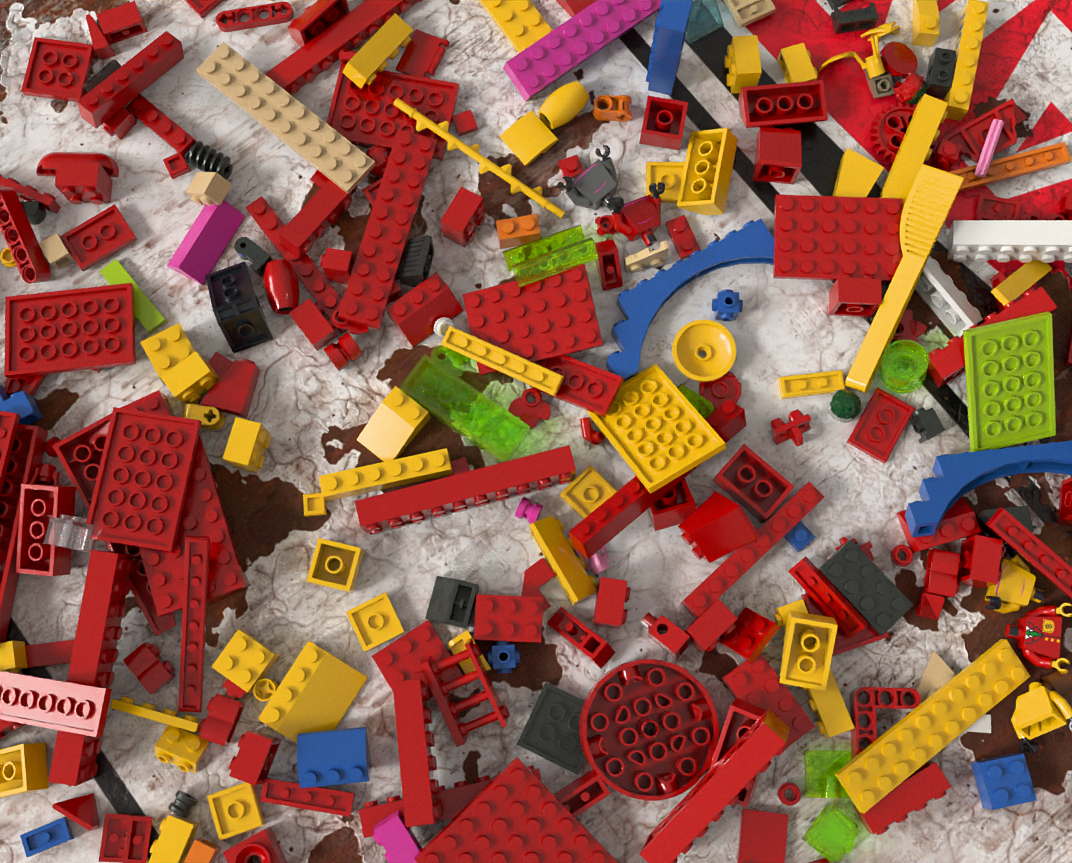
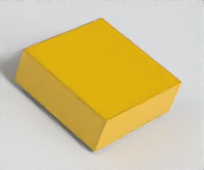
M322 493L303 494L305 517L327 515L326 500L322 497Z

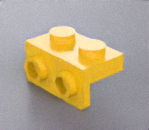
M167 725L155 744V756L163 763L176 765L181 771L196 773L198 763L209 747V741L178 727Z

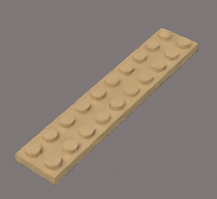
M225 42L196 69L202 78L347 194L375 167L374 160Z

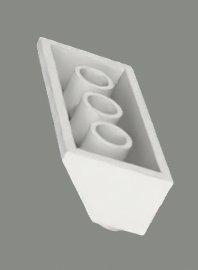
M929 256L915 290L953 336L958 335L962 337L963 330H967L974 324L978 325L983 318L979 310L968 302L966 295L957 289L952 278L941 270L939 263Z

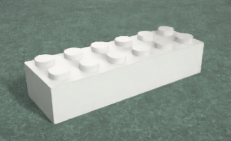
M953 220L948 234V260L955 262H964L966 260H975L976 262L1019 260L1024 263L1031 262L1032 260H1041L1045 263L1064 260L1066 263H1072V220Z

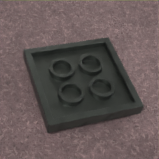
M546 682L517 745L578 775L586 758L579 735L580 714L584 701Z

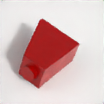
M243 359V361L235 360L205 395L201 405L215 407L222 413L247 418L260 369L254 361Z

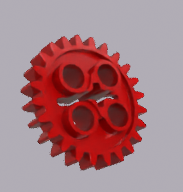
M898 102L896 107L890 104L888 109L884 107L881 113L878 112L875 117L876 119L871 124L870 133H872L870 140L875 141L872 148H879L876 154H884L882 160L889 157L890 164L894 162L917 104L911 108L910 103L903 107L902 103ZM932 141L930 148L934 149L936 143ZM892 142L897 143L899 147L894 146Z

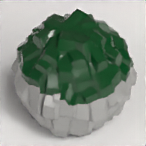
M838 389L831 394L832 399L827 413L836 421L849 423L855 420L862 411L861 400L853 391Z

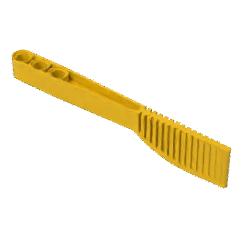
M925 164L922 165L908 194L901 215L900 243L903 258L849 371L845 386L864 394L868 392L924 270L927 259H929L937 237L942 230V226L957 197L964 177Z

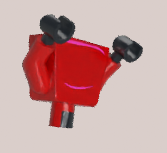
M658 182L657 185L652 183L649 186V191L653 194L652 197L649 194L625 204L623 198L615 197L614 200L608 202V208L613 210L611 217L615 230L626 236L629 241L633 242L642 238L647 247L657 242L653 233L661 225V197L659 194L665 191V184L662 182Z

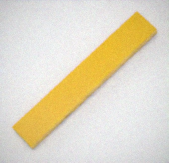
M450 325L441 343L442 346L553 396H556L564 379V376Z

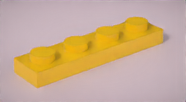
M121 696V699H112L110 705L112 709L192 732H199L198 728L201 723L198 722L199 717L185 714V717H180L176 715L177 711L168 708H164L163 711L156 710V705L147 702H143L142 705L135 704V699Z

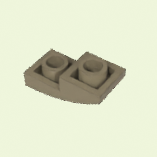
M864 69L867 83L874 99L894 94L891 74H887L885 70V73L869 78L867 69Z

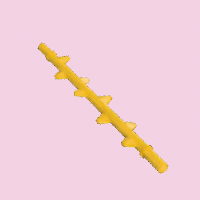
M396 98L393 105L408 114L410 118L417 120L416 130L418 132L427 128L448 141L447 150L459 149L480 163L479 173L481 175L492 171L511 184L510 192L512 194L522 192L540 204L543 209L546 208L559 218H563L566 212L550 202V199L542 196V187L539 186L531 189L511 175V164L502 167L497 166L479 153V144L468 146L448 132L449 122L444 121L436 124L418 112L416 108H412L401 99Z

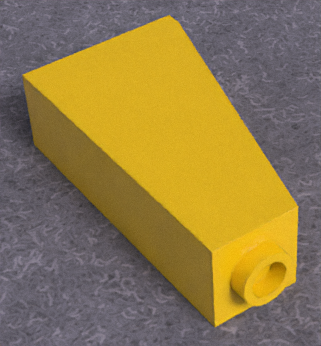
M847 148L840 162L833 196L867 197L884 167Z

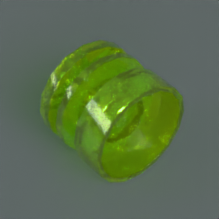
M897 340L890 344L884 351L881 361L880 374L884 385L891 391L900 394L912 393L919 389L925 381L929 364L928 353L922 345L912 340Z

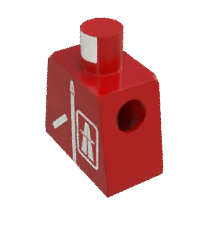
M648 612L641 620V623L649 629V637L675 660H678L691 644L690 636L663 615L657 619ZM660 630L667 631L665 634H659Z

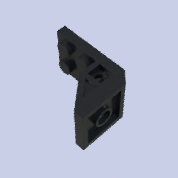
M245 261L205 275L214 315L233 354L273 339L261 305L254 292Z

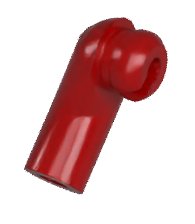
M590 417L580 419L582 437L593 445H600L605 439L604 434L592 429Z

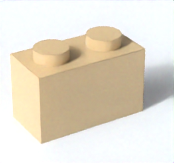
M197 172L185 193L191 196V201L197 205H221L232 184L217 172Z

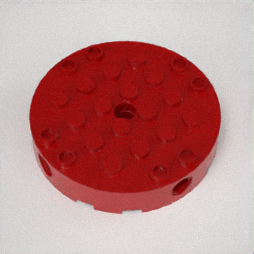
M642 659L626 662L614 667L601 676L593 685L582 706L579 735L587 762L604 783L628 797L645 801H658L675 797L689 790L699 781L705 771L709 769L715 754L717 738L719 737V723L717 712L709 693L702 683L687 670L671 662ZM648 722L654 725V731L651 735H646L644 732V727Z

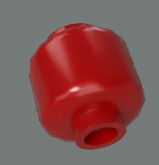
M375 145L366 151V155L374 160L376 164L370 173L373 176L383 177L390 153L386 147Z

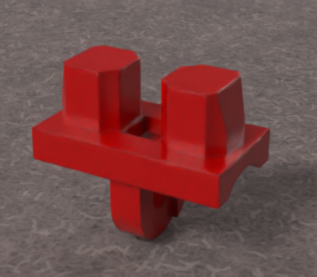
M797 409L788 415L789 423L784 424L781 418L771 421L773 441L776 445L791 439L798 447L803 445L804 438L802 433L810 430L809 421H811V418L808 414L803 415Z

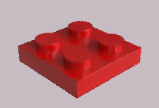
M745 607L734 622L736 627L728 635L722 637L720 643L753 664L779 627L776 623Z

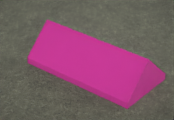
M225 200L222 201L221 205H205L167 264V267L204 285L206 282L205 275L211 274L245 219V215Z

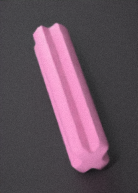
M994 119L991 123L974 172L975 176L984 178L987 174L1004 125L1002 120Z

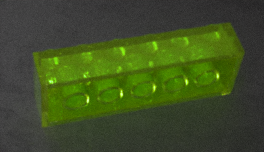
M424 354L399 387L401 391L427 410L432 416L500 463L509 461L530 433V426L426 354Z

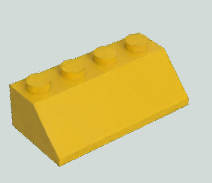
M728 128L691 132L677 201L678 208L702 215H721L725 213L738 141Z
M551 515L530 524L531 535L555 573L573 607L596 594L597 590L595 588L598 587V584L592 575L588 577L584 569L587 566L581 556L577 557L573 551L575 548L570 537L566 539L562 533L565 529L559 519L555 520Z

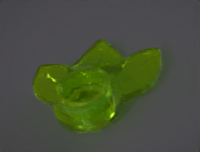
M442 345L436 346L431 352L432 362L437 366H442L444 372L451 376L463 375L461 365L466 364L470 360V358ZM443 353L445 358L438 359V355Z

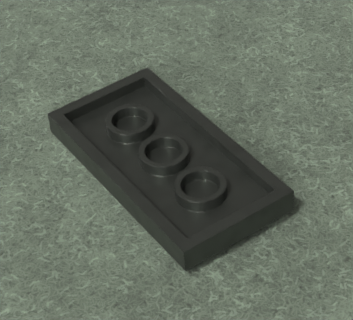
M851 539L819 568V571L879 636H883L913 606Z

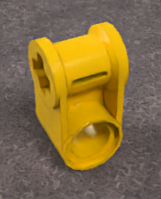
M186 403L184 406L182 418L200 420L202 422V429L219 430L226 423L224 414L215 407Z

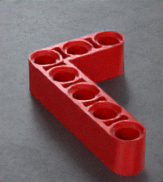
M0 187V229L18 270L26 283L47 282L51 277V270L18 195L12 187Z
M859 687L852 690L850 693V718L854 729H851V760L863 751L859 745L863 737L867 739L868 746L877 740L876 708L914 709L919 706L921 701L918 691L912 688ZM861 691L867 696L864 704L858 700V694ZM883 692H886L889 696L887 704L881 701V694ZM906 692L909 693L912 698L911 703L909 705H907L903 700V696ZM862 714L868 720L867 725L864 727L859 724V717Z

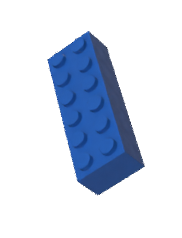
M661 0L659 15H657L646 77V82H649V91L670 96L672 94L693 0Z

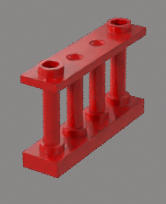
M472 638L466 641V650L439 662L433 661L432 657L429 656L422 659L419 664L457 747L466 743L467 735H469L470 731L498 719L502 728L506 727L510 717L506 705L501 704L480 658L482 655L481 649L477 643L474 644ZM471 658L476 669L475 671L447 683L442 681L439 675L441 670ZM480 678L485 691L457 703L451 701L449 697L450 691ZM490 699L495 710L494 712L468 723H461L458 716L460 711Z

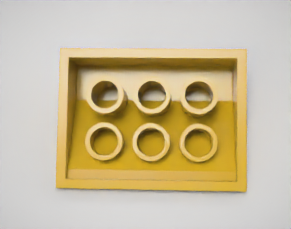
M308 641L258 720L296 743L298 733L335 730L368 677L319 645Z

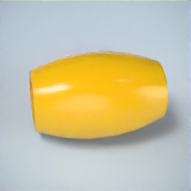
M578 81L561 86L549 95L538 111L540 119L549 129L565 125L584 108L589 99L588 92Z

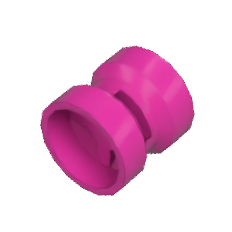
M523 497L516 510L515 517L519 519L525 518L528 520V523L532 524L538 520L543 505L531 503L530 499Z

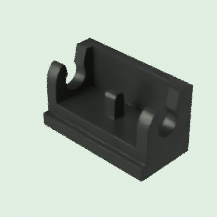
M869 3V6L863 9L840 12L839 8H835L834 12H831L830 15L835 34L873 29L879 18L874 3Z

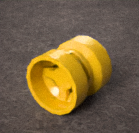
M260 679L253 687L254 696L260 701H270L279 684L272 679Z

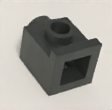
M923 407L912 413L914 416L911 419L913 429L921 436L918 440L919 443H923L945 431L933 407L925 410Z

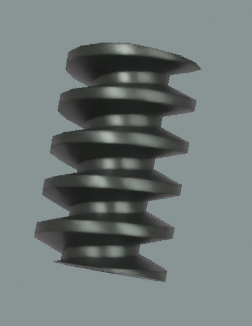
M202 141L196 142L186 156V163H190L201 171L217 172L226 180L232 173L233 166L230 164V157H224L223 153H217L216 149L212 148L210 150V146H203Z

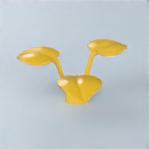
M896 22L885 23L861 35V38L870 35L868 42L871 41L874 55L865 58L866 63L861 60L856 52L849 51L829 58L821 65L819 73L828 63L847 57H854L860 63L862 70L866 68L869 78L885 73L880 57L879 40L884 35H898L900 25L894 26Z

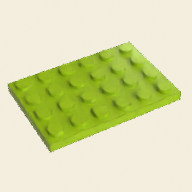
M1047 311L963 330L970 451L994 450L1055 436L1052 314Z

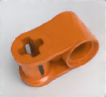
M600 95L595 99L593 116L600 121H629L632 119V114L630 113L632 98L628 95ZM599 106H604L606 109H600Z

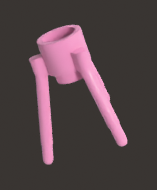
M605 545L601 548L602 555L596 552L589 558L590 562L577 549H574L578 557L581 556L588 571H593L594 575L610 568L608 564L610 559Z

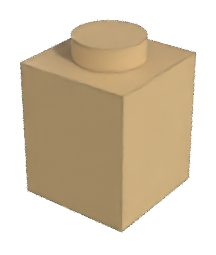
M57 233L46 237L44 241L39 243L49 263L57 271L75 261L63 239Z

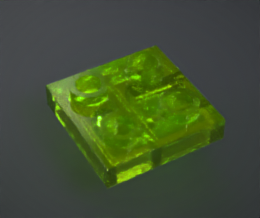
M804 750L807 798H850L835 776V773L851 761V750Z

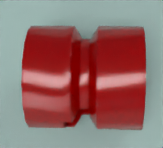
M348 332L338 339L337 344L331 343L323 349L338 371L347 367L350 360L355 361L364 355Z

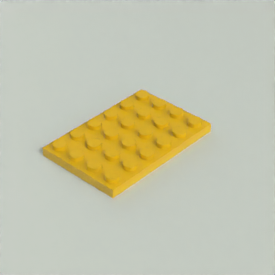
M657 364L623 382L606 418L585 410L650 494L726 449V444Z

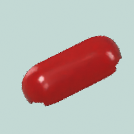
M51 152L41 158L36 171L37 176H56L57 162L100 163L110 177H119V168L115 160L104 153Z

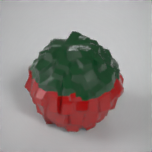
M909 72L907 73L909 77L903 83L898 80L893 90L898 102L917 104L921 97L926 94L927 87L923 76Z

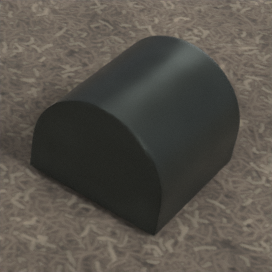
M38 201L21 202L30 224L37 225L43 222L46 217V210Z

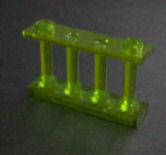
M581 224L503 251L508 271L513 270L519 287L599 259L593 238L585 239Z

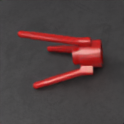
M39 464L38 467H35L29 484H35L37 480L39 484L50 485L53 481L54 485H59L60 472H56V467L53 465Z

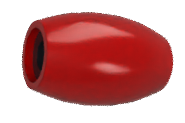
M278 259L268 262L264 274V287L268 303L275 314L288 315L289 312L299 305L300 290L296 273L288 260Z

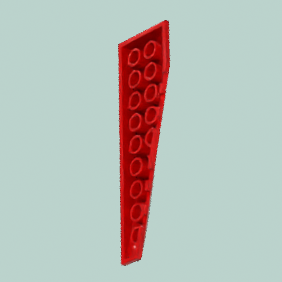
M112 413L52 445L88 512ZM105 542L110 552L133 555L135 565L129 577L130 590L155 636H159L176 626L174 612L162 617L157 614L139 547Z

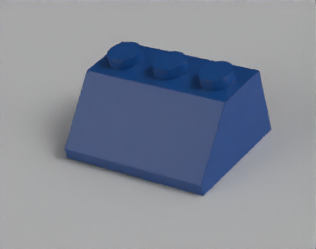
M366 727L298 733L297 770L300 788L369 781L371 760Z

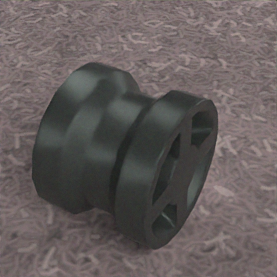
M178 790L175 794V801L170 803L168 809L181 817L189 818L192 806L197 804L198 800L190 794Z

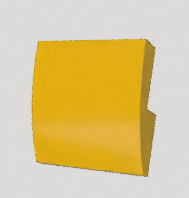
M534 111L525 114L499 136L526 167L541 153L545 154L559 140Z

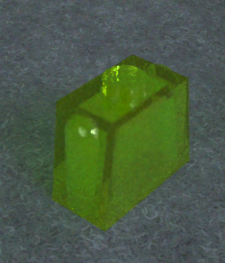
M827 802L801 839L828 861L839 862L845 853L848 854L855 845L853 841L860 831L858 830V825L840 811L833 803Z

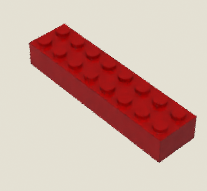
M767 709L647 836L639 855L648 863H677L679 854L681 852L686 854L693 846L692 841L696 837L700 839L709 829L708 824L712 820L717 822L724 814L723 809L727 804L732 806L740 797L738 793L743 788L747 790L756 780L754 778L759 771L764 773L772 763L770 760L776 754L779 757L788 747L786 743L790 739L788 737L790 728L772 711Z

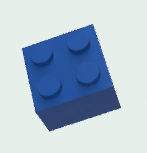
M1011 753L971 762L983 808L995 810L1037 801L1024 754Z

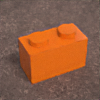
M537 214L496 221L500 249L541 242Z

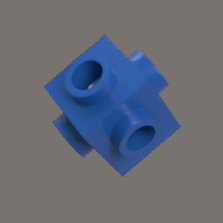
M725 289L718 292L716 298L712 299V311H715V320L733 321L736 320L739 312H742L743 300H739V292Z
M510 641L496 642L497 646H492V651L488 652V663L493 665L494 670H498V674L512 673V669H516V663H520V652L515 650V645H510ZM503 652L508 654L506 661H501L499 658Z

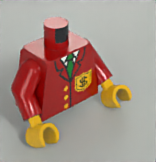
M1063 603L1060 607L1057 605L1039 606L1026 612L1025 617L1019 618L1017 626L1007 624L1005 636L1016 639V649L1022 651L1023 656L1033 665L1048 669L1057 668L1062 674L1068 673V670L1060 669V664H1070V662L1065 658L1059 659L1062 617H1059V614L1065 617H1072V613H1064V608L1072 606L1071 604Z

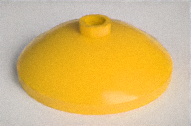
M695 320L683 326L676 334L672 345V356L675 365L686 377L699 382H710L723 377L731 369L736 358V344L731 333L723 325L712 320ZM704 352L706 357H700L699 353Z

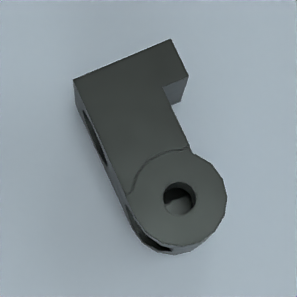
M240 237L236 240L234 248L238 255L244 260H249L252 263L251 268L262 277L265 274L266 264L273 261L272 257L247 237Z

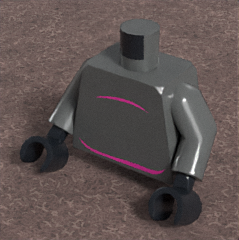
M603 145L605 149L603 155L599 148L595 151L598 157H602L601 161L598 159L573 181L568 176L563 177L566 185L564 186L562 182H558L557 186L559 189H565L567 196L577 206L597 210L604 204L609 211H612L608 208L607 204L610 200H614L613 195L616 193L618 180L612 159L608 157L610 148L607 145Z

